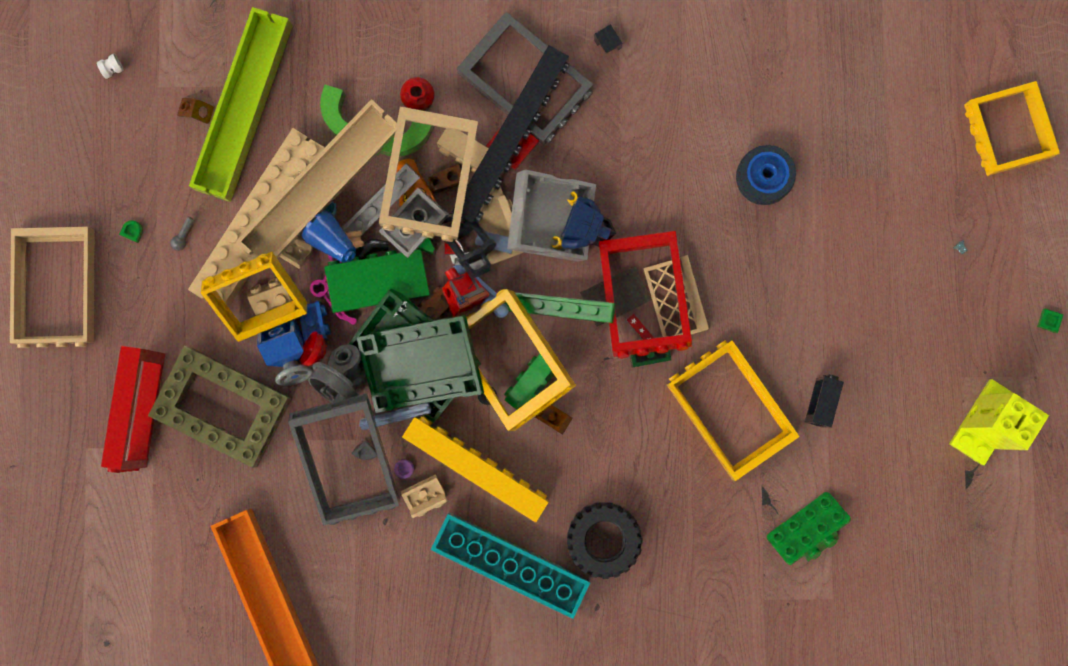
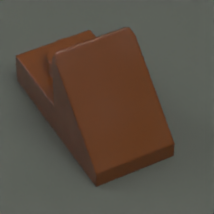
M552 405L535 416V418L562 435L573 419Z

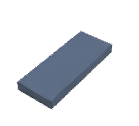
M485 231L489 238L493 239L496 243V247L493 250L512 254L513 250L507 249L509 237ZM477 235L475 245L482 246L484 243Z

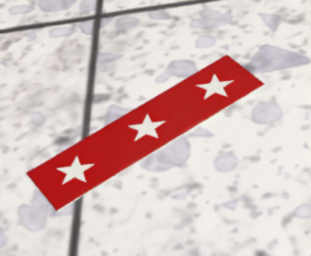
M635 314L627 319L643 340L654 338Z

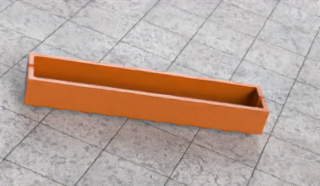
M252 508L211 525L212 532L269 666H319Z

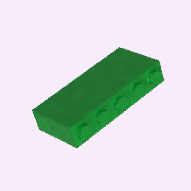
M421 249L415 250L408 258L403 253H397L394 250L385 252L386 256L378 257V254L367 255L366 259L363 260L354 257L352 261L346 263H339V260L327 262L328 266H324L332 312L338 313L376 306L389 289L403 294L408 300L429 296Z

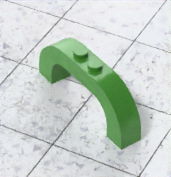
M325 84L320 100L321 113L327 126L337 136L348 124L341 115L346 95L343 90ZM412 122L409 130L403 134L399 157L419 150L430 138L434 126ZM394 137L379 153L391 156Z

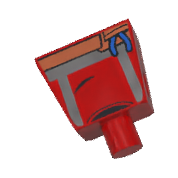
M455 267L445 272L449 281H447L442 289L453 316L483 304L489 297V293L476 278H472L467 272L459 275Z

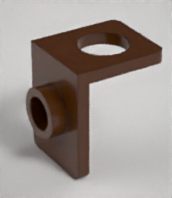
M182 98L177 116L194 118L209 124L214 107L198 99ZM202 106L207 109V115L204 118L199 115V109Z

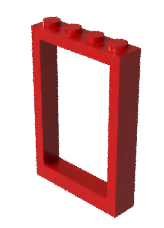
M676 231L599 241L606 302L614 303L608 254L670 246L683 335L620 343L615 311L614 322L609 323L614 357L623 359L633 354L645 356L649 352L666 353L671 349L684 351L688 347H692Z
M121 346L101 462V467L108 468L107 472L140 471V468H147L155 420L148 415L159 395L165 353ZM141 361H144L127 461H125Z

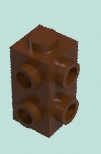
M441 285L432 292L434 295L429 300L426 298L418 305L419 309L432 320L445 318L443 316L445 313L451 312Z

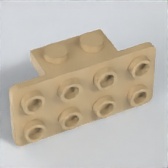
M500 186L498 190L495 189L492 193L494 198L490 205H485L482 211L484 215L479 224L484 231L509 237L513 205L510 199L506 200ZM492 250L488 254V260L493 265L524 252L513 250L512 254Z

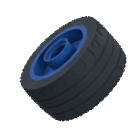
M762 145L750 150L740 161L736 172V183L740 193L747 200L758 205H770L779 202L791 191L796 180V167L792 157L785 150L774 145ZM763 174H767L768 178H765Z

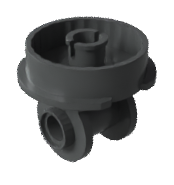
M350 344L336 348L329 357L328 365L320 362L314 363L312 366L314 371L308 377L310 385L331 403L359 396L360 394L356 393L355 388L367 380L363 361L361 360V353L356 346Z

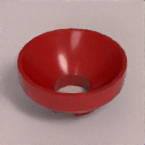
M413 77L407 80L400 91L401 101L406 108L421 111L428 109L435 97L433 86L426 79L420 77ZM420 87L422 89L421 95L418 97L412 96V88Z
M312 332L303 346V353L300 357L302 365L312 366L314 363L320 362L326 354L327 345L323 336L318 332Z

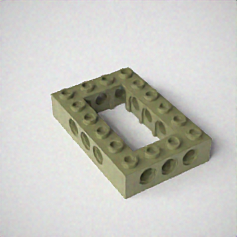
M184 346L148 416L254 468L258 467L292 397L191 347ZM196 374L261 406L245 440L240 436H233L225 432L224 428H218L207 423L208 420L199 419L191 415L190 411L178 409L182 400L186 399L185 394L191 383H194Z

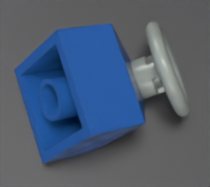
M295 319L258 334L257 347L266 365L284 367V370L275 378V382L278 385L292 386L308 379L313 372V368L311 366L299 365L298 363L303 353V334Z

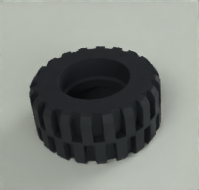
M596 502L584 507L583 510L575 515L567 532V545L573 562L581 571L594 578H616L620 574L628 572L629 568L636 564L637 558L642 551L641 544H643V538L637 520L622 506L611 502ZM598 522H611L622 533V547L613 557L598 558L587 548V532Z

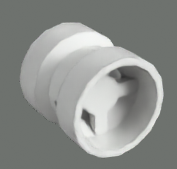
M115 54L108 56L106 60L96 62L105 79L112 77V74L115 72L120 73L124 71L121 62Z

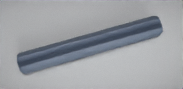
M423 403L374 417L377 427L430 414L432 409L429 403ZM366 418L360 420L359 426L362 430L369 429Z

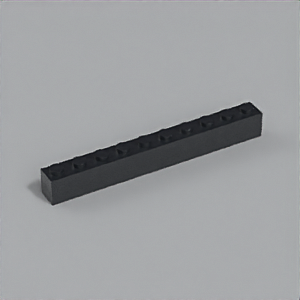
M550 45L545 50L467 185L461 219L472 226L476 222L479 223L481 221L485 205L489 206L494 198L492 193L495 189L498 190L503 182V179H501L503 174L510 171L514 155L518 156L523 147L521 146L522 141L529 138L533 122L537 123L542 114L540 110L543 106L546 107L551 99V96H549L551 91L558 88L561 81L559 77L562 73L565 74L570 66V63H568L569 56Z

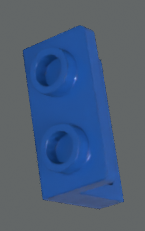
M320 301L307 304V314L300 316L304 343L314 331L321 334L324 341L328 340V335L331 334L329 324L325 323L324 316H327L325 304L322 305Z

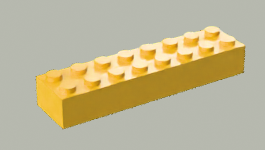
M414 417L402 438L532 521L537 522L549 503L545 493L539 489L536 492L530 489L531 484L523 479H520V481L513 478L514 474L506 468L503 471L496 467L498 463L490 458L483 459L480 457L482 453L473 447L470 450L464 447L465 442L457 437L450 438L447 436L449 432L441 427L435 428L431 426L433 422L426 417Z

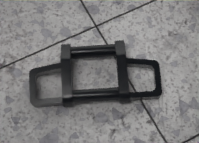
M450 213L442 224L452 222L453 213ZM460 222L457 240L475 230L484 244L480 248L464 254L456 243V239H453V242L444 241V243L450 246L458 257V262L472 278H476L490 271L491 264L486 256L496 247V243L493 239L489 238L479 223L476 222L472 226L467 222L464 224ZM482 260L485 266L477 270H473L469 265Z

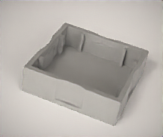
M530 170L518 172L516 174L507 249L575 262L587 260L589 245L582 248H562L560 250L553 248L551 245L555 246L559 242L552 239L554 236L564 239L561 236L572 209L567 199H574L570 193L575 192L578 197L582 196L594 201L596 184L574 179H560L550 174Z

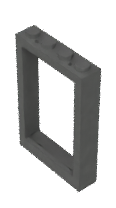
M507 12L504 13L457 67V73L506 115L510 113L513 105L471 70L509 26L543 54L548 47ZM571 65L566 73L582 86L543 131L534 123L530 128L532 130L531 134L543 146L546 142L550 143L555 138V132L558 128L562 129L569 120L567 118L571 113L573 115L576 114L581 107L579 104L584 99L588 100L593 93V83Z
M367 393L290 413L288 423L323 526L328 524L335 525L343 520H354L358 516L373 515L377 511L392 510L399 506L398 491ZM363 410L389 493L329 508L302 425Z

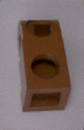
M457 164L430 176L428 181L432 192L439 193L458 186L462 167Z

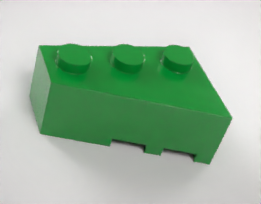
M541 354L531 359L528 363L530 366L526 372L522 371L516 378L518 382L514 388L510 386L504 393V396H506L504 401L516 410L538 395L554 376V373Z

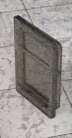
M635 266L611 277L614 303L616 304V318L652 301ZM604 281L580 292L583 300L606 302ZM594 321L596 327L605 324L604 322Z

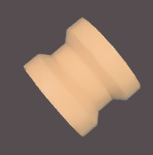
M362 230L345 232L355 248L364 246V242L361 240Z

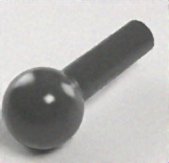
M187 217L178 236H174L171 239L170 245L174 250L180 251L185 248V238L195 221L193 218Z

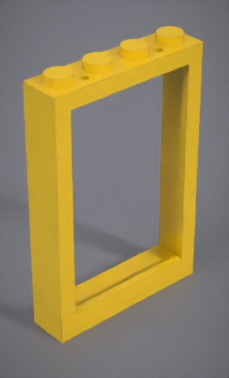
M503 289L496 294L493 300L483 303L480 310L466 317L469 329L503 303L507 302L558 379L509 415L479 369L484 394L507 430L516 431L576 387V384L515 292Z
M724 340L716 346L718 350L713 353L708 351L700 357L702 361L697 364L692 362L684 368L686 372L681 375L676 373L670 377V383L667 386L731 479L737 481L800 436L732 340L728 343ZM727 352L783 431L734 466L729 462L678 388L683 382Z

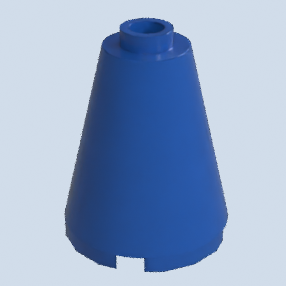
M329 211L318 213L315 216L317 219L313 223L309 221L302 233L304 241L342 263L352 261L356 255V248L333 214Z

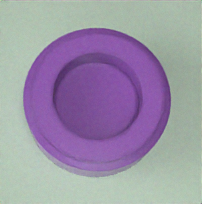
M407 459L398 461L394 467L395 474L401 479L411 477L414 473L413 463Z

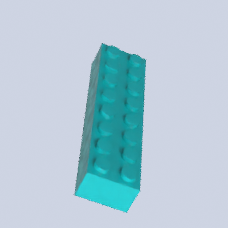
M450 512L447 514L431 547L432 551L574 619L590 585V580Z

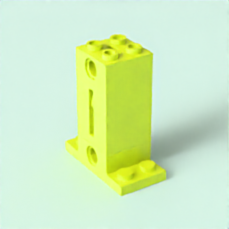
M989 379L949 444L979 464L985 465L994 449L1028 450L1049 415L993 379Z

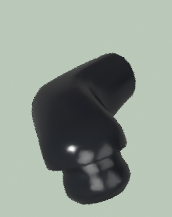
M367 240L364 246L356 249L355 257L363 260L373 252L387 251L389 241Z

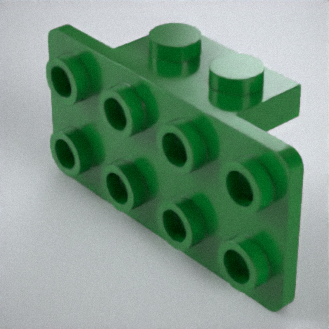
M824 492L767 534V540L788 565L794 564L802 557L809 562L811 559H817L826 548H831L837 543L839 539L837 531L847 525L851 518L829 492Z

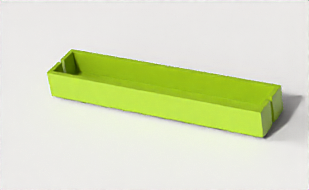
M252 7L189 187L195 191L231 202L293 27L288 18L273 13L270 15L267 11Z

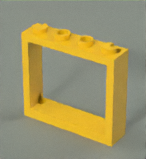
M1037 81L971 99L964 104L966 109L965 116L970 121V132L976 140V151L981 156V166L985 168L987 176L1053 158L1060 154ZM1023 92L1043 153L997 165L978 105Z
M273 252L261 254L253 260L242 262L239 266L226 269L222 273L213 277L209 276L202 281L200 293L238 342L307 314L306 299ZM271 268L293 301L239 322L216 290Z

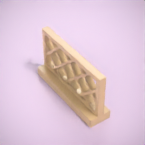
M685 255L680 257L683 284L685 286L684 291L688 296L686 301L690 303L688 318L695 321L697 328L691 330L692 335L709 330L689 256ZM672 260L643 268L663 337H667L665 329L669 323L679 328L674 336L683 335V333L679 334L682 326L670 321L675 311L679 312L677 309L678 303L675 308L665 303L670 293L677 296V293L672 291L675 280L670 289L660 284L665 274L675 279L673 275L667 273L668 268L672 265ZM657 269L663 273L658 283L650 278L649 271ZM658 286L668 291L663 301L655 296ZM663 305L673 309L669 319L661 316L660 310ZM691 311H692V314H693V317H694V318H692L691 316H689V314H690Z

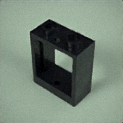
M827 374L816 378L804 423L822 428H832L844 384L843 381L838 380V376Z

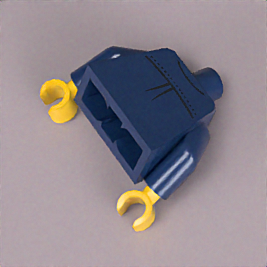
M571 192L570 194L574 199H567L572 209L561 236L564 239L554 236L552 239L559 242L557 245L551 246L557 250L562 248L576 249L592 244L597 236L607 240L611 229L601 225L604 219L601 210L593 200L582 196L578 197L575 192Z

